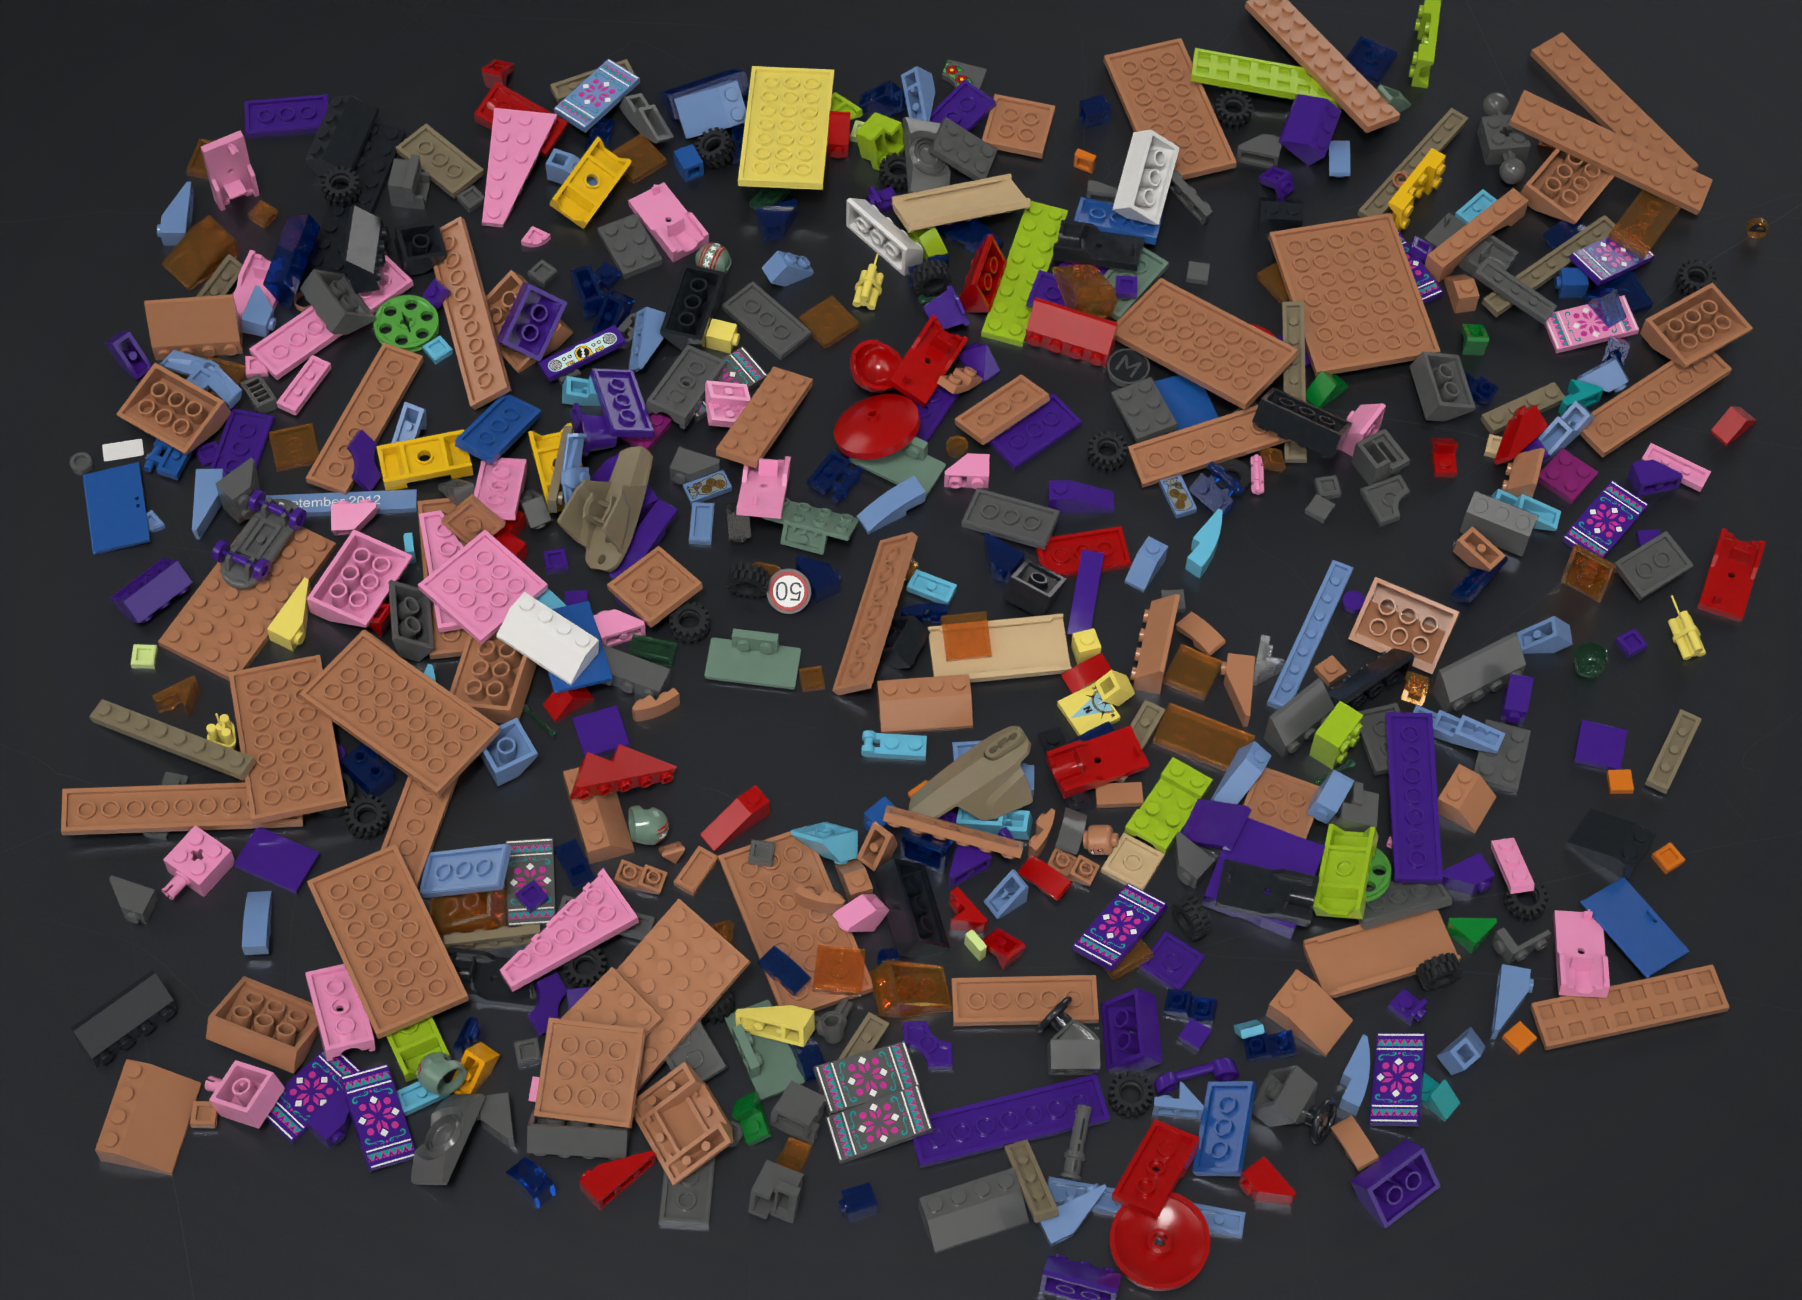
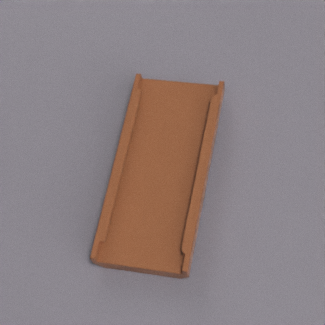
M1438 909L1365 930L1358 924L1303 941L1304 953L1315 980L1332 999L1416 975V968L1419 967V964L1425 963V960H1430L1433 956L1438 957L1442 953L1444 955L1446 953H1454L1459 962L1461 959L1460 955H1457Z

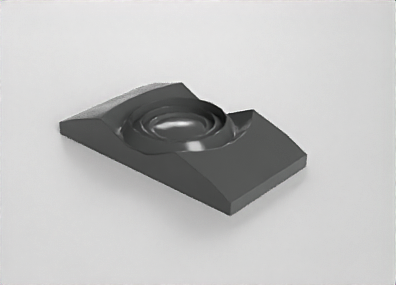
M908 117L903 118L908 193L950 185L951 171L947 163L929 152L941 123Z
M450 1094L431 1114V1127L427 1132L425 1142L414 1153L411 1171V1182L413 1184L447 1185L486 1098L483 1094Z

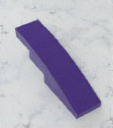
M658 499L634 532L629 548L620 565L610 572L609 577L615 579L651 552L666 535L665 529L678 514V509Z
M1082 550L1067 635L1072 636L1073 633L1088 630L1092 627L1104 553Z

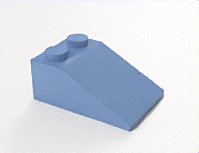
M728 80L673 99L685 139L703 135L704 131L708 133L710 128L714 131L715 127L719 129L733 127L744 123L746 119V108L737 80Z

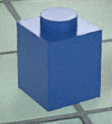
M693 144L674 151V165L684 182L704 175L703 161Z
M1561 268L1559 275L1555 276L1554 286L1555 289H1558L1559 298L1585 297L1589 286L1588 277L1580 268Z
M885 796L864 812L863 825L867 832H869L875 821L887 831L894 828L883 821L886 806L895 807Z

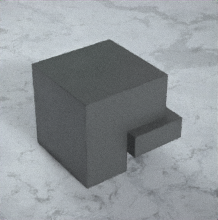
M411 154L410 160L394 158L388 182L391 206L425 210L431 180L429 172H421L420 155Z
M1383 429L1356 443L1351 463L1365 481L1372 485L1400 474L1401 469L1409 465L1410 459L1388 431Z
M1354 782L1338 809L1336 817H1332L1328 822V826L1329 824H1334L1344 831L1365 832L1370 827L1377 828L1379 794L1363 790V783Z
M791 1080L771 1111L769 1125L813 1146L818 1137L826 1097Z
M766 1160L751 1190L748 1213L766 1220L770 1214L793 1224L797 1217L804 1174Z

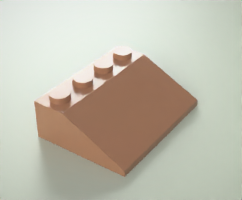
M1556 148L1526 183L1520 194L1529 200L1528 206L1533 210L1576 224L1615 176Z
M510 270L486 296L497 338L522 284L528 283L524 277L513 270ZM561 318L542 358L558 349L573 333ZM499 344L502 356L518 373L538 362Z
M1712 282L1647 318L1640 334L1654 350L1686 368L1751 332L1753 328Z
M233 294L144 301L155 360H164L174 349L197 357L243 354V331Z
M154 363L116 415L187 455L216 433L232 412L220 398Z
M1375 577L1348 639L1380 653L1384 651L1387 653L1393 648L1411 652L1415 655L1412 666L1433 675L1458 621L1460 612Z
M498 631L482 645L468 634L450 692L493 722L506 723L514 718L519 720L537 663L496 637Z
M243 976L208 1016L206 1039L294 1074L306 1059L319 1035V1029L313 1003Z
M126 1059L95 1149L100 1161L173 1175L190 1124L193 1101L198 1100L202 1083L149 1063Z

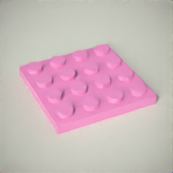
M484 530L418 584V589L482 645L500 629L510 607L524 592L537 599L548 589V584L489 532Z

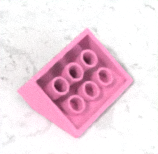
M353 530L307 597L310 613L330 622L367 628L389 595L388 582L390 580L398 581L413 556Z

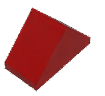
M1731 406L1710 433L1727 446L1754 425L1756 420L1741 407Z
M586 687L557 694L553 691L543 703V707L553 721L557 723L594 701V697Z

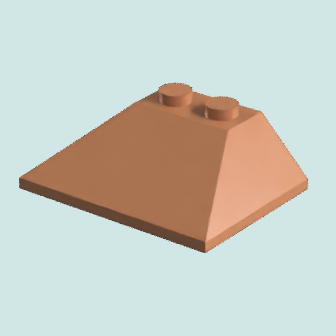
M685 1061L636 1098L633 1117L674 1186L733 1143L732 1126L708 1085Z

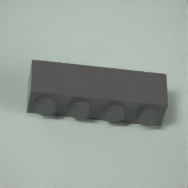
M603 645L613 677L612 681L604 682L603 684L619 687L626 693H635L643 698L651 695L655 701L661 693L667 690L671 682L670 669Z

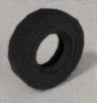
M1231 459L1215 465L1212 470L1211 481L1213 487L1219 493L1233 497L1241 495L1247 490L1251 481V473L1249 467L1244 462L1238 459ZM1233 471L1239 475L1240 479L1236 483H1228L1223 479V474Z

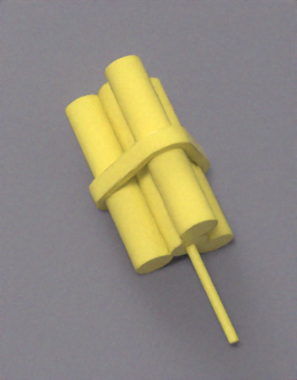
M879 253L876 254L874 264H869L868 270L861 271L859 281L855 285L856 292L852 303L855 307L867 306L869 310H874L876 307L878 296L882 293L881 285L884 278L882 273H877L876 271Z
M1672 595V601L1679 615L1668 621L1673 634V642L1677 643L1683 660L1705 655L1706 651L1699 637L1701 635L1699 629L1694 625L1691 615L1687 611L1679 612Z
M216 713L218 723L216 726L214 724L207 725V740L237 751L234 724L230 722L227 714L221 715L219 719L218 713Z

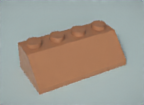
M1178 594L1151 601L1150 610L1145 609L1143 622L1147 624L1145 629L1141 628L1139 635L1142 647H1137L1134 660L1138 661L1137 667H1132L1130 680H1134V690L1160 695L1180 595Z
M969 674L877 681L881 733L895 734L973 728Z
M579 767L563 771L565 787L589 865L634 853V847L617 792H610L605 796H590L584 800H571L570 796Z

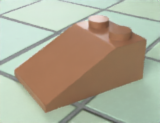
M1297 969L1270 1002L1266 1013L1268 1018L1325 1057L1353 1022V1019L1315 981Z

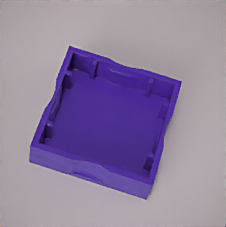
M1247 818L1232 850L1222 849L1202 904L1205 907L1231 917L1248 920L1260 928L1291 939L1296 924L1215 906L1224 860L1227 859L1271 870L1287 869L1315 876L1325 846ZM1264 890V893L1269 895L1270 891Z

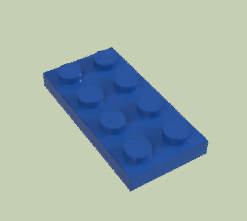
M1081 197L1073 221L1094 224L1101 232L1145 237V244H1156L1163 214L1161 215L1159 225H1153L1125 218L1112 210L1113 203Z
M506 393L500 396L455 439V446L492 465L541 417L542 410Z
M1253 1081L1208 1082L1198 1136L1200 1137L1199 1150L1195 1155L1192 1170L1196 1176L1242 1175L1257 1086Z

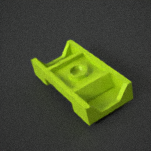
M1424 0V4L1419 5L1418 17L1420 19L1416 18L1414 30L1418 31L1417 39L1421 40V44H1419L1418 52H1413L1412 64L1415 65H1410L1409 77L1412 78L1411 86L1428 88L1430 68L1434 64L1441 0Z
M1172 757L1140 809L1135 811L1125 826L1124 833L1142 838L1154 845L1156 850L1164 853L1166 856L1175 842L1176 834L1182 832L1197 800L1204 799L1211 789L1213 779Z
M1329 824L1319 872L1320 878L1313 904L1316 916L1363 919L1367 900L1365 892L1372 857H1375L1378 842L1376 827H1370L1365 832L1344 831L1334 824Z
M432 1016L386 1036L406 1083L417 1078L418 1064L424 1056L434 1052H441L450 1056Z

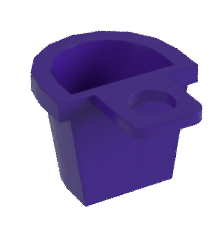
M952 285L947 286L945 292L923 306L928 320L932 314L937 317L936 320L941 322L943 329L959 324L964 326L970 324Z
M574 403L571 410L574 433L587 434V437L584 438L582 457L588 456L590 452L615 447L617 437H611L605 417L581 414L579 403Z

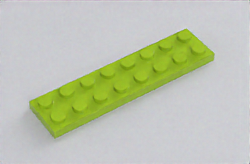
M1199 48L1194 50L1190 81L1293 100L1298 94L1326 98L1336 107L1342 109L1303 67Z
M1030 201V208L1025 209L991 311L988 312L981 331V337L1023 347L1026 328L1032 308L1026 306L1038 271L1049 272L1053 260V246L1058 241L1061 220L1067 219L1068 210Z

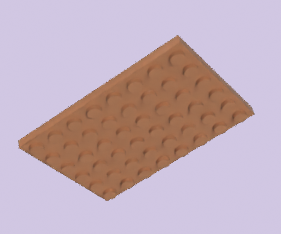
M1391 213L1269 233L1268 238L1290 302L1304 301L1305 348L1315 377L1321 371L1336 374L1414 361L1423 351L1441 352Z

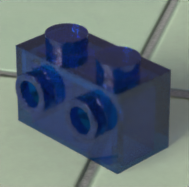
M591 264L570 270L572 288L584 318L605 313L604 304L607 303L605 292L600 290L599 277L597 274H594Z
M362 743L340 761L343 772L367 795L372 794L374 799L376 796L380 797L395 784L392 767L386 762L383 764L376 752L371 748L367 749Z

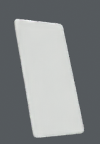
M142 439L102 445L104 461L144 455Z

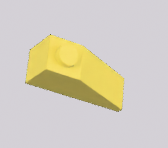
M304 577L267 628L270 641L291 651H294L298 645H301L306 636L309 613L307 597L311 593L309 579Z
M793 1005L737 1009L735 1012L736 1026L742 1024L744 1031H749L752 1035L800 1047L806 1045L815 1030L814 1010Z

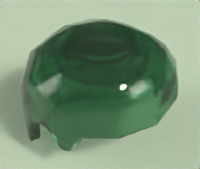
M1588 642L1581 644L1573 653L1575 671L1584 678L1601 676L1608 666L1606 649L1599 643Z

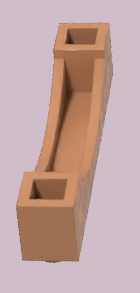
M1511 189L1427 255L1424 266L1435 281L1439 283L1444 277L1450 275L1462 259L1489 235L1507 225L1511 227L1525 215L1529 200L1516 189Z

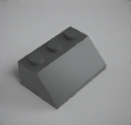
M313 269L300 287V290L305 295V299L313 306L317 316L326 324L327 330L333 334L348 335L376 319L358 293L355 294L345 274Z
M1423 351L1410 365L1426 420L1445 422L1476 409L1459 355Z
M1475 491L1466 511L1460 532L1465 534L1473 526L1494 546L1522 557L1539 515Z
M390 580L388 584L392 641L400 657L419 662L434 650L430 599L417 587Z
M1316 679L1269 717L1264 740L1281 757L1286 756L1288 753L1293 754L1296 752L1304 740H1311L1335 708L1321 679Z

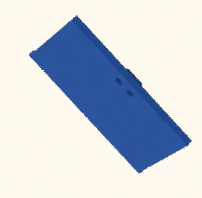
M1181 375L1154 381L1177 422L1178 429L1171 432L1219 418L1207 390Z
M136 462L84 474L83 483L93 555L151 542L140 463Z
M589 601L552 609L599 640L598 655L571 686L548 671L554 693L557 694L612 681L613 677Z
M1624 877L1580 902L1586 910L1590 909V911H1593L1592 917L1647 979L1690 952Z

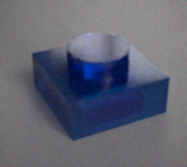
M603 262L592 274L591 279L594 283L609 291L622 275L621 271Z

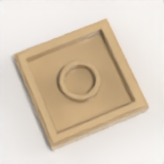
M1123 833L1119 839L1118 847H1114L1113 852L1102 866L1101 873L1124 885L1130 883L1144 891L1163 861L1165 854Z

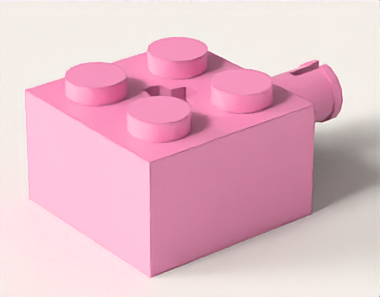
M195 825L163 859L167 871L174 877L161 891L166 897L174 900L176 895L187 885L205 897L234 865L235 860L232 851Z
M237 1060L234 1061L223 1079L209 1076L208 1079L213 1082L205 1081V1089L214 1092L209 1101L220 1116L258 1129L285 1089L274 1072Z

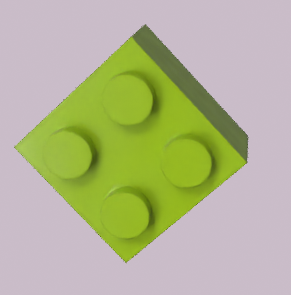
M1339 701L1316 731L1309 755L1332 770L1337 763L1341 765L1348 755L1346 751L1349 747L1354 748L1360 739L1359 734L1364 726L1361 724L1363 714Z

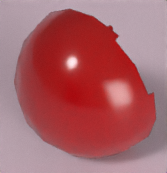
M866 340L859 343L852 351L850 357L852 376L859 387L869 392L883 393L893 388L887 382L897 369L902 358L898 351L896 352L889 345L881 343L879 340Z

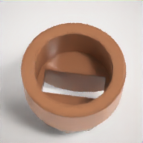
M1403 170L1396 172L1392 178L1393 184L1400 188L1410 174ZM1406 177V180L1399 182L1398 178Z

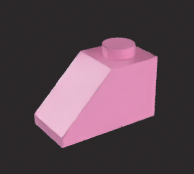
M616 609L604 610L597 615H593L601 642L605 646L612 647L646 636L643 620Z

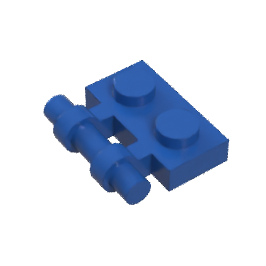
M156 438L152 452L145 458L146 463L143 469L146 472H151L153 467L157 466V474L178 480L193 451L185 455ZM166 450L163 457H161L160 454L162 453V451Z

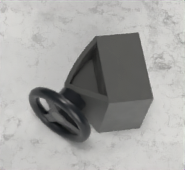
M1071 996L1065 997L1036 1028L1038 1033H1042L1052 1025L1058 1031L1047 1046L1048 1076L1097 1075L1100 1070V1039L1088 1027L1077 1020H1072L1064 1012L1072 1002Z
M1294 1065L1269 1071L1254 1098L1252 1113L1268 1127L1305 1123L1311 1126L1310 1135L1312 1142L1320 1144L1327 1138L1331 1127L1334 1125L1337 1115V1101L1329 1097L1321 1103L1319 1108L1315 1107L1318 1083L1300 1067Z

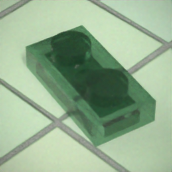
M763 187L749 201L750 207L767 217L792 189Z
M633 634L627 654L652 663L672 667L678 645L675 642Z

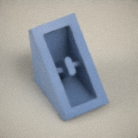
M1013 869L983 902L994 916L1000 919L1027 902L1029 887Z

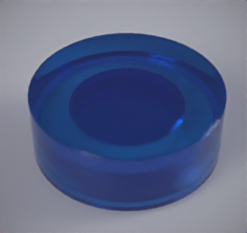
M883 948L880 950L877 956L879 969L883 972H894L898 969L900 956L897 950L894 948Z

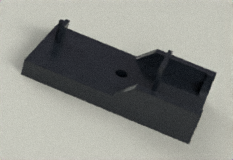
M1061 220L1058 241L1053 246V260L1137 271L1145 244V237L1101 232L1091 223Z
M1225 859L1215 906L1309 927L1320 877L1287 869L1271 870ZM1264 890H1269L1270 894L1266 895Z
M450 947L449 957L469 998L466 1002L534 1010L537 1004L535 984L544 979L545 974L512 992L500 973V969L511 958L496 957L486 951ZM493 977H496L497 981L492 982L491 979Z

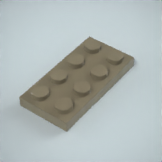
M427 124L423 125L395 147L397 153L405 160H410L411 154L420 155L421 172H429L430 180L452 198L457 197L458 194L484 175L483 168Z

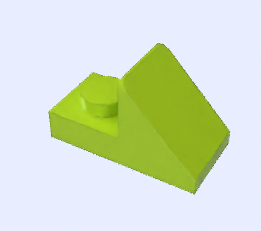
M935 227L929 230L925 228L910 233L907 232L910 239L922 246L923 258L929 263L930 260L936 262V260H940L948 255V251Z

